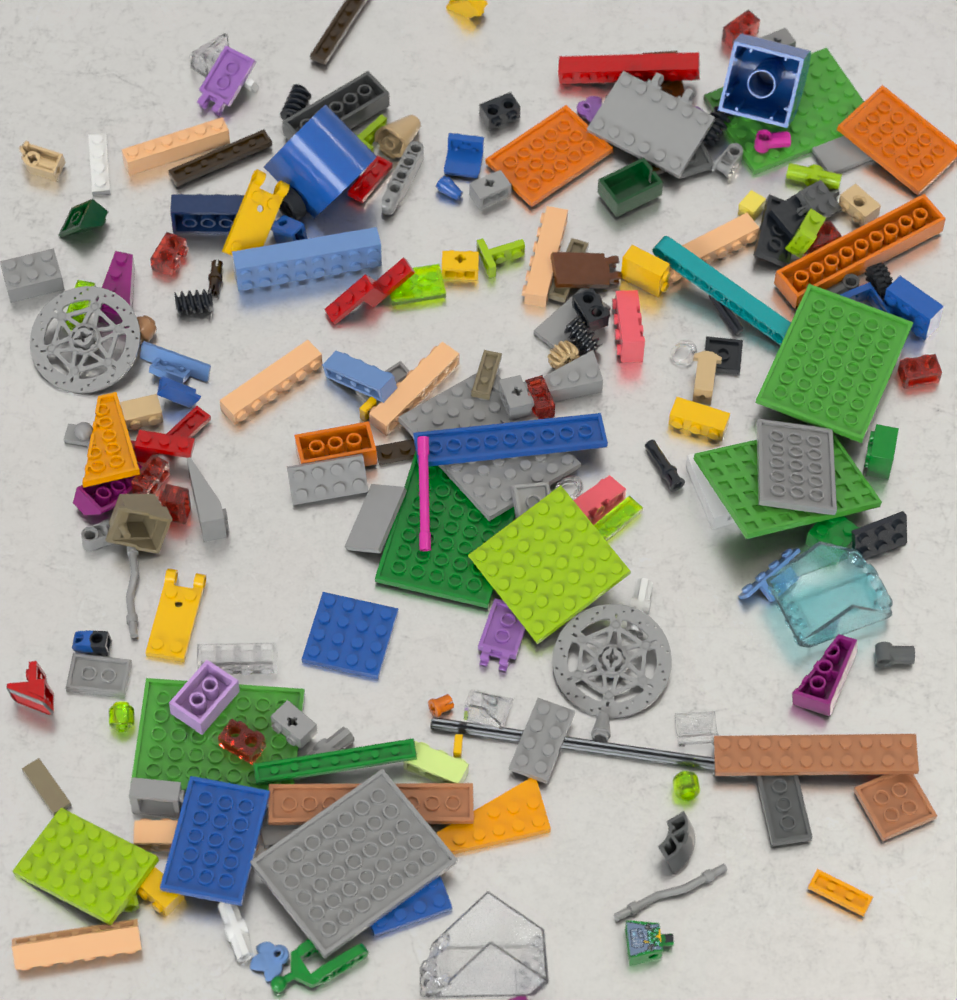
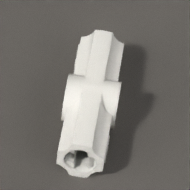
M646 578L637 579L630 607L649 615L653 582ZM627 622L626 631L635 637L643 636V630Z
M221 902L218 904V909L224 922L223 926L227 939L232 944L238 962H246L254 957L255 953L248 937L249 932L245 920L241 918L237 905Z

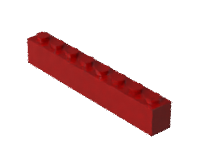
M699 52L559 56V83L617 82L623 71L644 82L652 81L656 73L663 75L664 81L700 80Z

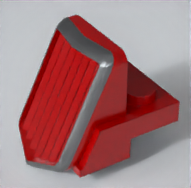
M29 661V669H26L27 682L8 683L7 691L10 697L17 703L52 715L54 713V692L46 682V674L38 662Z

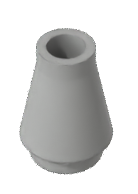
M600 712L591 731L593 740L607 742L611 737L610 715L608 713Z

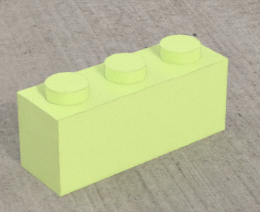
M414 741L417 759L404 761L403 766L405 770L435 783H464L469 773V764L465 760L451 757L443 750L437 751L430 748L424 742Z

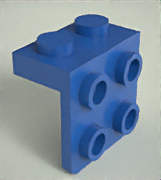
M449 133L444 173L447 175L478 178L484 152V137Z

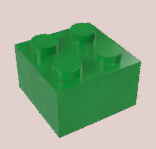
M876 424L875 431L870 432L864 468H867L866 476L889 480L899 428Z
M844 516L820 521L808 532L805 544L837 566L852 550L851 531L859 527Z

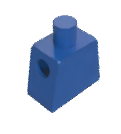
M285 215L281 216L277 221L274 220L271 231H273L277 244L308 239L304 223Z

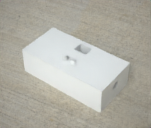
M695 453L687 455L686 469L711 528L716 529L734 524L735 521L694 461Z

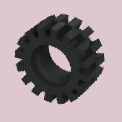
M880 262L865 269V275L867 276L865 278L866 281L871 283L878 295L883 297L885 296L886 289L893 283V279L890 277L891 273L888 271L887 266L885 267V264Z

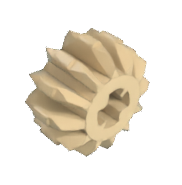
M567 340L564 342L560 341L558 345L554 344V348L550 349L551 353L547 356L549 359L548 363L555 370L580 357L577 347Z

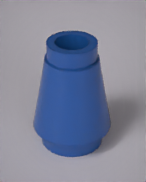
M442 176L436 184L439 192L455 200H458L463 194V191L450 177Z

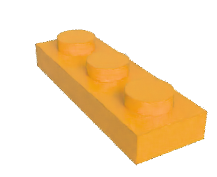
M819 869L816 870L808 885L809 890L863 917L873 900V896Z

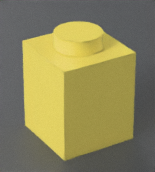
M751 190L739 203L738 215L741 216L748 213L755 221L764 210L766 198Z

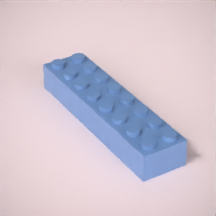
M377 227L232 252L238 291L382 266L381 242Z

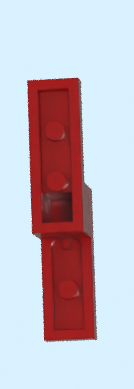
M403 257L377 280L365 274L324 310L332 323L337 324L363 301L372 307H376L415 274V271L407 259Z
M139 430L136 441L131 440L137 462L156 465L159 453L191 458L195 446V438Z

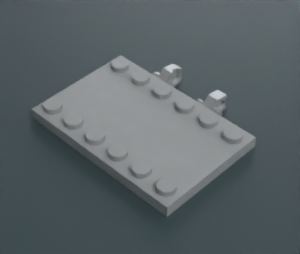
M623 71L588 126L587 132L640 159L644 157L648 163L680 178L713 125L715 117L692 106L693 101L691 100L695 95L693 90L687 88L682 97L678 96L676 98L662 91L660 85L664 81L663 75L656 73L652 81L648 80L646 83Z

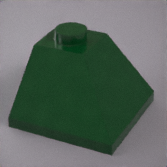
M94 199L71 208L58 236L65 237L102 227L106 222V216L109 211Z

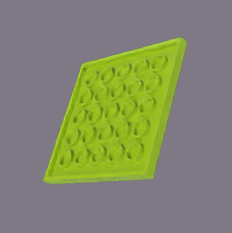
M561 485L468 555L537 644L631 574L630 569Z

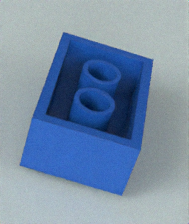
M899 276L886 289L883 301L892 315L913 322L911 331L924 340L939 327L944 306L902 276Z

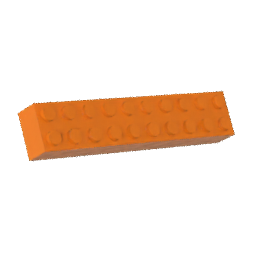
M923 194L777 270L774 284L793 308L797 309L808 284L826 290L841 282L847 274L859 276L866 272L865 269L880 262L884 263L943 232L946 218L929 198Z

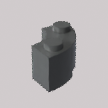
M684 811L666 821L668 835L658 846L673 873L685 865L695 846V831Z

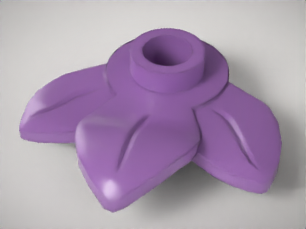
M590 96L586 101H580L576 107L577 114L580 117L586 118L591 123L602 105V99L598 96Z

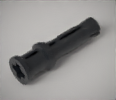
M654 439L649 440L645 444V448L660 468L662 478L667 480L671 491L679 490L684 486L685 480L680 478L677 468L669 463Z

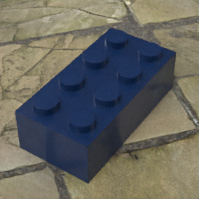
M171 194L170 214L173 234H229L244 195Z

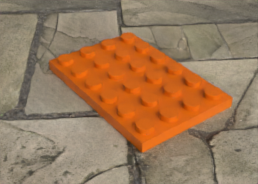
M883 85L837 127V130L916 195L923 192L957 159V144Z
M565 105L487 157L485 163L494 172L501 170L510 182L511 188L533 207L611 154L613 148L605 140L587 132L589 125Z

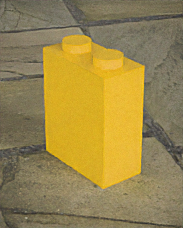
M631 245L622 257V279L656 297H659L662 292L665 293L667 291L671 272H669V263L634 245Z

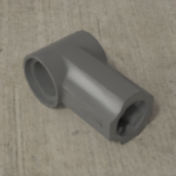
M847 274L841 282L826 290L840 295L859 287V278L855 274Z
M879 642L875 645L876 665L879 667H889L893 664H914L915 662L914 646H892L890 642Z

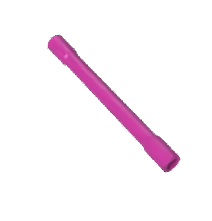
M420 436L417 437L420 500L419 550L431 551L428 466L429 437Z

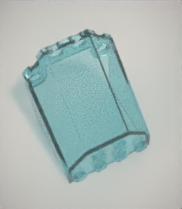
M819 541L766 579L768 590L777 601L776 606L783 613L785 623L794 635V641L802 647L810 648L836 638L838 634L845 635L892 616L890 607L893 605V601L876 569L871 564L866 563L863 555L858 550Z

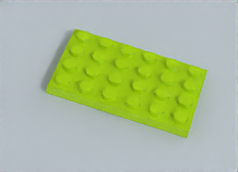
M61 808L12 872L15 876L112 925L159 862L158 856Z

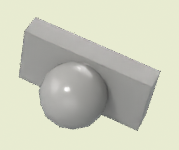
M80 422L77 425L68 423L64 443L89 446L93 427L87 422Z

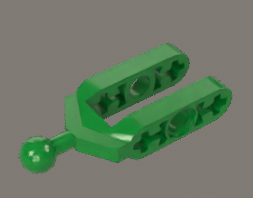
M308 939L291 951V972L283 977L275 976L270 982L271 989L275 992H283L287 984L294 979L312 988L322 985L364 960L369 955V952L364 944L360 943L310 973L303 961L319 951Z

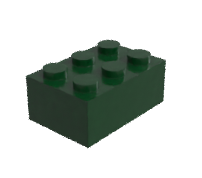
M643 157L598 179L597 193L613 214L618 217L661 196L663 181L655 171L652 172L653 168Z

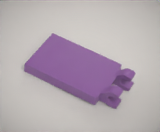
M225 45L199 89L202 93L197 101L200 104L199 106L206 109L211 100L215 102L212 111H214V114L221 116L225 105L230 107L255 66L256 61Z
M494 599L478 644V650L482 651L479 665L487 667L490 656L500 658L498 670L506 672L510 658L516 660L526 629L503 600Z

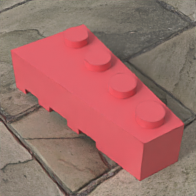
M638 290L616 291L615 298H612V310L616 309V314H613L614 325H617L615 340H619V344H616V353L620 355L621 363L643 362L645 337L643 336L644 330Z
M609 475L573 501L595 526L625 500L626 488Z

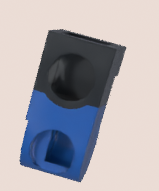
M77 631L74 633L72 649L78 653L92 652L101 653L102 656H110L112 639L108 631Z

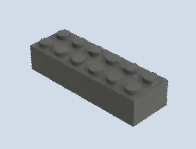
M366 71L282 121L283 135L290 140L325 104L349 129H352L389 107V92L369 71Z

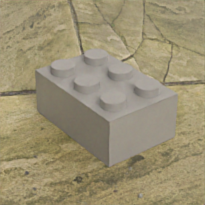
M54 248L0 261L11 303L65 290Z

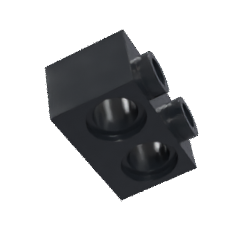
M509 92L479 104V116L488 130L520 118V105L513 94Z
M593 287L573 295L572 307L578 316L581 315L580 320L586 321L584 327L590 326L588 333L608 326L609 309L603 306L599 293L596 294Z

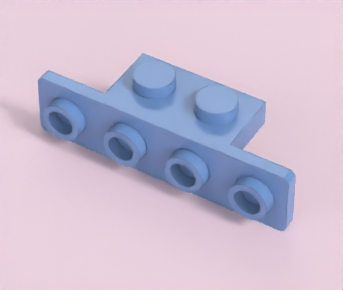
M145 341L142 343L140 358L152 362L149 366V373L161 378L164 376L182 384L190 376L205 382L209 380L210 364Z
M799 548L785 550L781 554L782 558L768 565L769 569L766 572L759 573L755 577L756 581L752 584L749 583L744 586L742 593L738 597L740 599L749 598L760 588L768 601L773 602L799 579V576L788 562L799 554L801 550Z

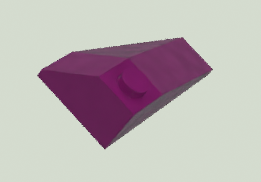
M137 462L140 475L84 488L83 485L78 486L73 504L84 515L103 514L115 508L119 494H128L147 474V471Z

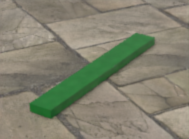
M414 738L256 763L253 764L256 785L416 760L417 755Z

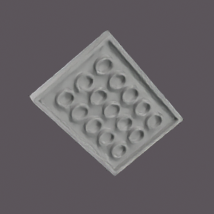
M758 419L756 424L758 505L835 515L837 504L833 430Z

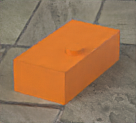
M369 421L294 435L299 464L356 454H363L365 466L377 464V451Z

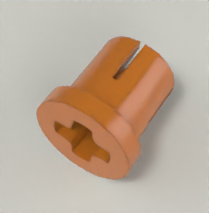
M446 694L437 699L432 698L428 700L430 712L434 717L439 718L443 713L454 708L450 695Z

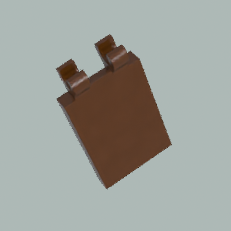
M552 252L550 255L555 287L608 288L610 284H619V279H622L620 271L610 273V269H615L616 264H619V257L616 255L605 258L604 253Z

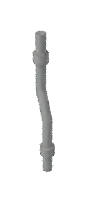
M127 546V555L130 557L131 576L126 593L128 612L126 621L127 625H129L130 637L136 638L138 637L137 624L139 622L138 615L135 613L134 594L139 576L137 559L139 551L134 547Z
M723 863L712 870L707 869L701 873V876L681 886L657 891L638 902L633 901L627 904L626 908L615 913L614 917L619 921L629 915L633 916L639 913L640 909L659 899L683 894L703 883H709L715 880L716 876L726 872L727 867Z

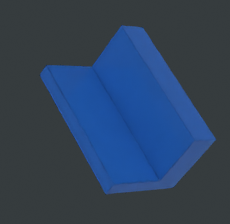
M164 376L159 380L158 396L191 408L201 399V395L196 394V389Z

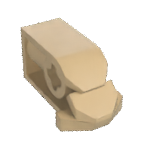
M25 141L19 147V150L29 173L57 182L66 163L63 154Z
M702 351L694 354L693 361H698L692 401L711 404L716 364H721L722 357L711 351Z

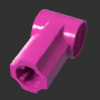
M759 130L756 134L754 149L759 153H766L772 148L790 147L791 135L788 131L771 133L768 130Z

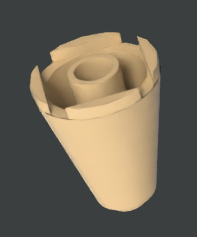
M408 115L380 127L375 133V142H378L380 145L379 150L391 159L402 157L408 144L413 141L421 128L420 120L414 115Z

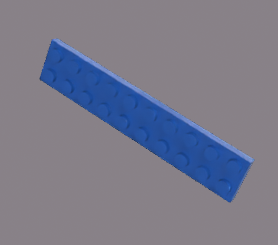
M601 413L413 433L418 466L417 437L420 436L429 437L428 466L606 448L608 446Z

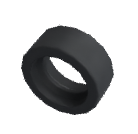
M289 187V191L283 198L279 210L283 215L299 220L306 215V206L300 195L293 188Z

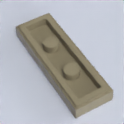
M488 350L483 351L471 391L472 397L490 400L502 353Z
M40 758L22 768L23 773L53 815L61 808L66 810L72 806Z

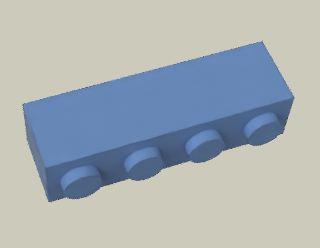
M336 350L322 365L327 378L369 397L372 396L383 403L397 389L395 377L392 373L364 363L362 360L355 359L347 353H341Z

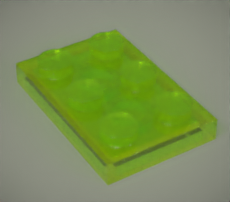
M440 264L413 268L415 274L390 294L392 306L446 298Z

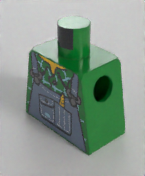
M626 920L625 935L629 966L662 958L663 947L674 946L673 933L661 934L659 923Z

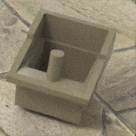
M119 494L109 521L110 528L105 540L113 544L134 547L140 551L159 553L170 527L172 517L167 507H162L155 494Z

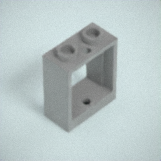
M132 778L129 800L133 814L179 818L185 797V790H182L181 782Z

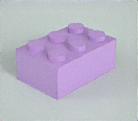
M206 660L169 702L170 712L173 716L203 735L240 692L239 682Z

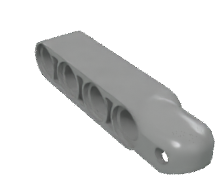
M410 142L387 184V190L382 197L383 214L391 215L407 193L424 159V146L421 142Z

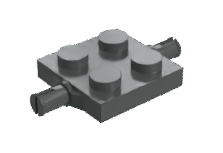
M822 180L800 190L796 194L802 204V207L797 209L798 215L808 213L810 208L825 218L838 213L842 208L835 197L839 196L840 192L838 189L830 192Z

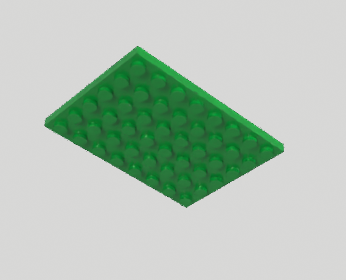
M415 451L404 486L407 492L389 532L375 576V582L488 608L494 588L468 555L514 521V507L488 521L439 466H429L431 551H420L419 466Z

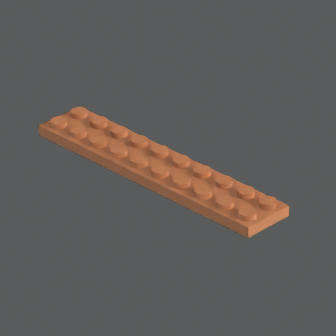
M916 734L714 736L715 776L919 773Z
M395 783L428 824H474L473 783ZM269 784L268 824L303 825L360 784Z

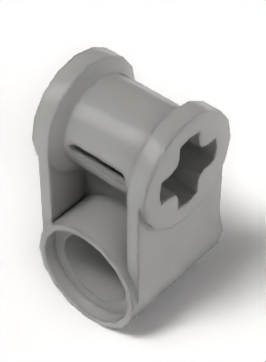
M737 143L730 144L714 162L713 170H718L724 173L725 177L730 178L742 162V146Z
M110 520L102 521L82 530V546L85 550L94 551L108 545H113V543L106 542L105 540L110 528Z

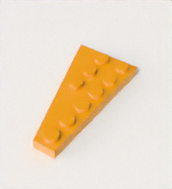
M117 392L98 396L95 421H93V432L90 437L87 454L88 459L85 465V476L82 481L83 488L140 475Z
M529 778L474 810V824H450L436 832V834L454 855L551 832V827L537 780Z

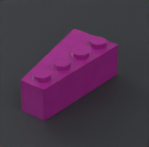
M115 251L102 288L108 289L122 297L131 308L135 274L133 254ZM106 304L102 305L101 311L115 325L122 323L120 315L113 308ZM99 316L98 323L110 325Z
M840 634L837 635L825 650L822 658L814 664L811 672L803 678L800 686L792 692L793 705L831 716L857 654V639Z

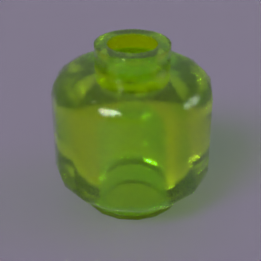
M115 702L109 708V726L116 729V732H127L129 728L134 726V708L128 702Z
M681 771L674 776L672 782L675 796L678 799L692 801L699 795V780L694 772Z

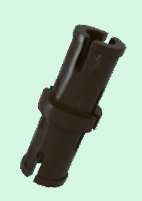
M216 260L211 262V273L208 275L209 288L207 293L209 294L211 288L212 295L213 290L215 291L214 296L219 295L220 283L223 278L221 275L223 262L218 260L217 266Z

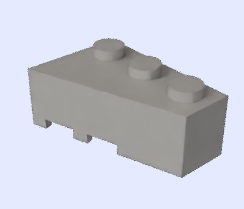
M593 350L544 376L543 389L548 404L602 393L603 378Z

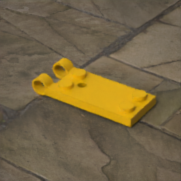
M258 169L253 172L249 186L222 249L223 253L232 256L233 251L264 246L281 202L289 191L290 186L288 183L281 180L278 181L273 194L260 189V186L266 179V173ZM259 205H261L263 208L261 212H258L257 207Z
M168 568L145 653L146 656L185 662L206 585V575L196 573L193 588L176 586L178 570ZM181 602L182 606L176 607L175 604Z

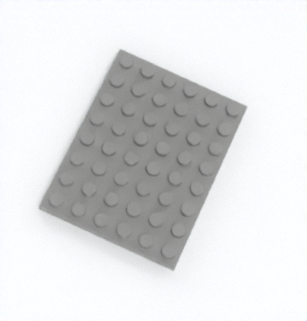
M476 373L398 417V421L413 437L415 432L538 420L539 418L531 411L530 416L509 420L498 392L499 380L501 379L498 375L495 379L490 400L472 397L471 391ZM569 451L438 466L486 519L490 521L514 507L511 493L512 485L549 482L550 486L579 469L581 463Z
M381 769L250 861V863L321 955L327 958L457 864L458 859L387 773Z

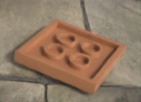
M885 774L854 788L857 798L882 842L937 818L935 810L914 774Z

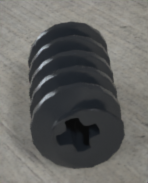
M300 84L292 86L280 112L282 120L291 117L308 106L312 95L304 86Z
M715 106L713 112L710 113V115L715 117V121L703 139L705 143L716 147L714 140L720 141L717 134H724L721 128L727 129L724 123H731L728 117L734 118L733 114L718 111L719 106Z
M211 288L209 294L203 289L201 295L198 290H195L194 295L188 290L187 296L181 291L179 297L174 292L176 310L179 315H182L183 309L186 314H189L191 308L194 313H197L198 308L201 313H204L205 307L211 312L213 306Z
M579 315L566 326L564 333L571 332L569 339L576 338L573 344H581L578 350H585L584 355L592 350L595 352L603 344L597 345L599 338L592 339L595 333L588 334L590 326L584 328L583 326L586 321L579 322L578 320L581 317Z

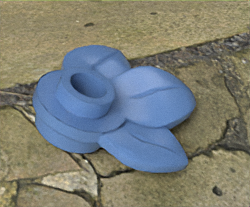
M263 942L256 946L259 954L252 958L250 969L264 971L265 980L270 982L275 976H279L282 973L283 965L289 959V951L284 945ZM278 952H281L279 957H275Z

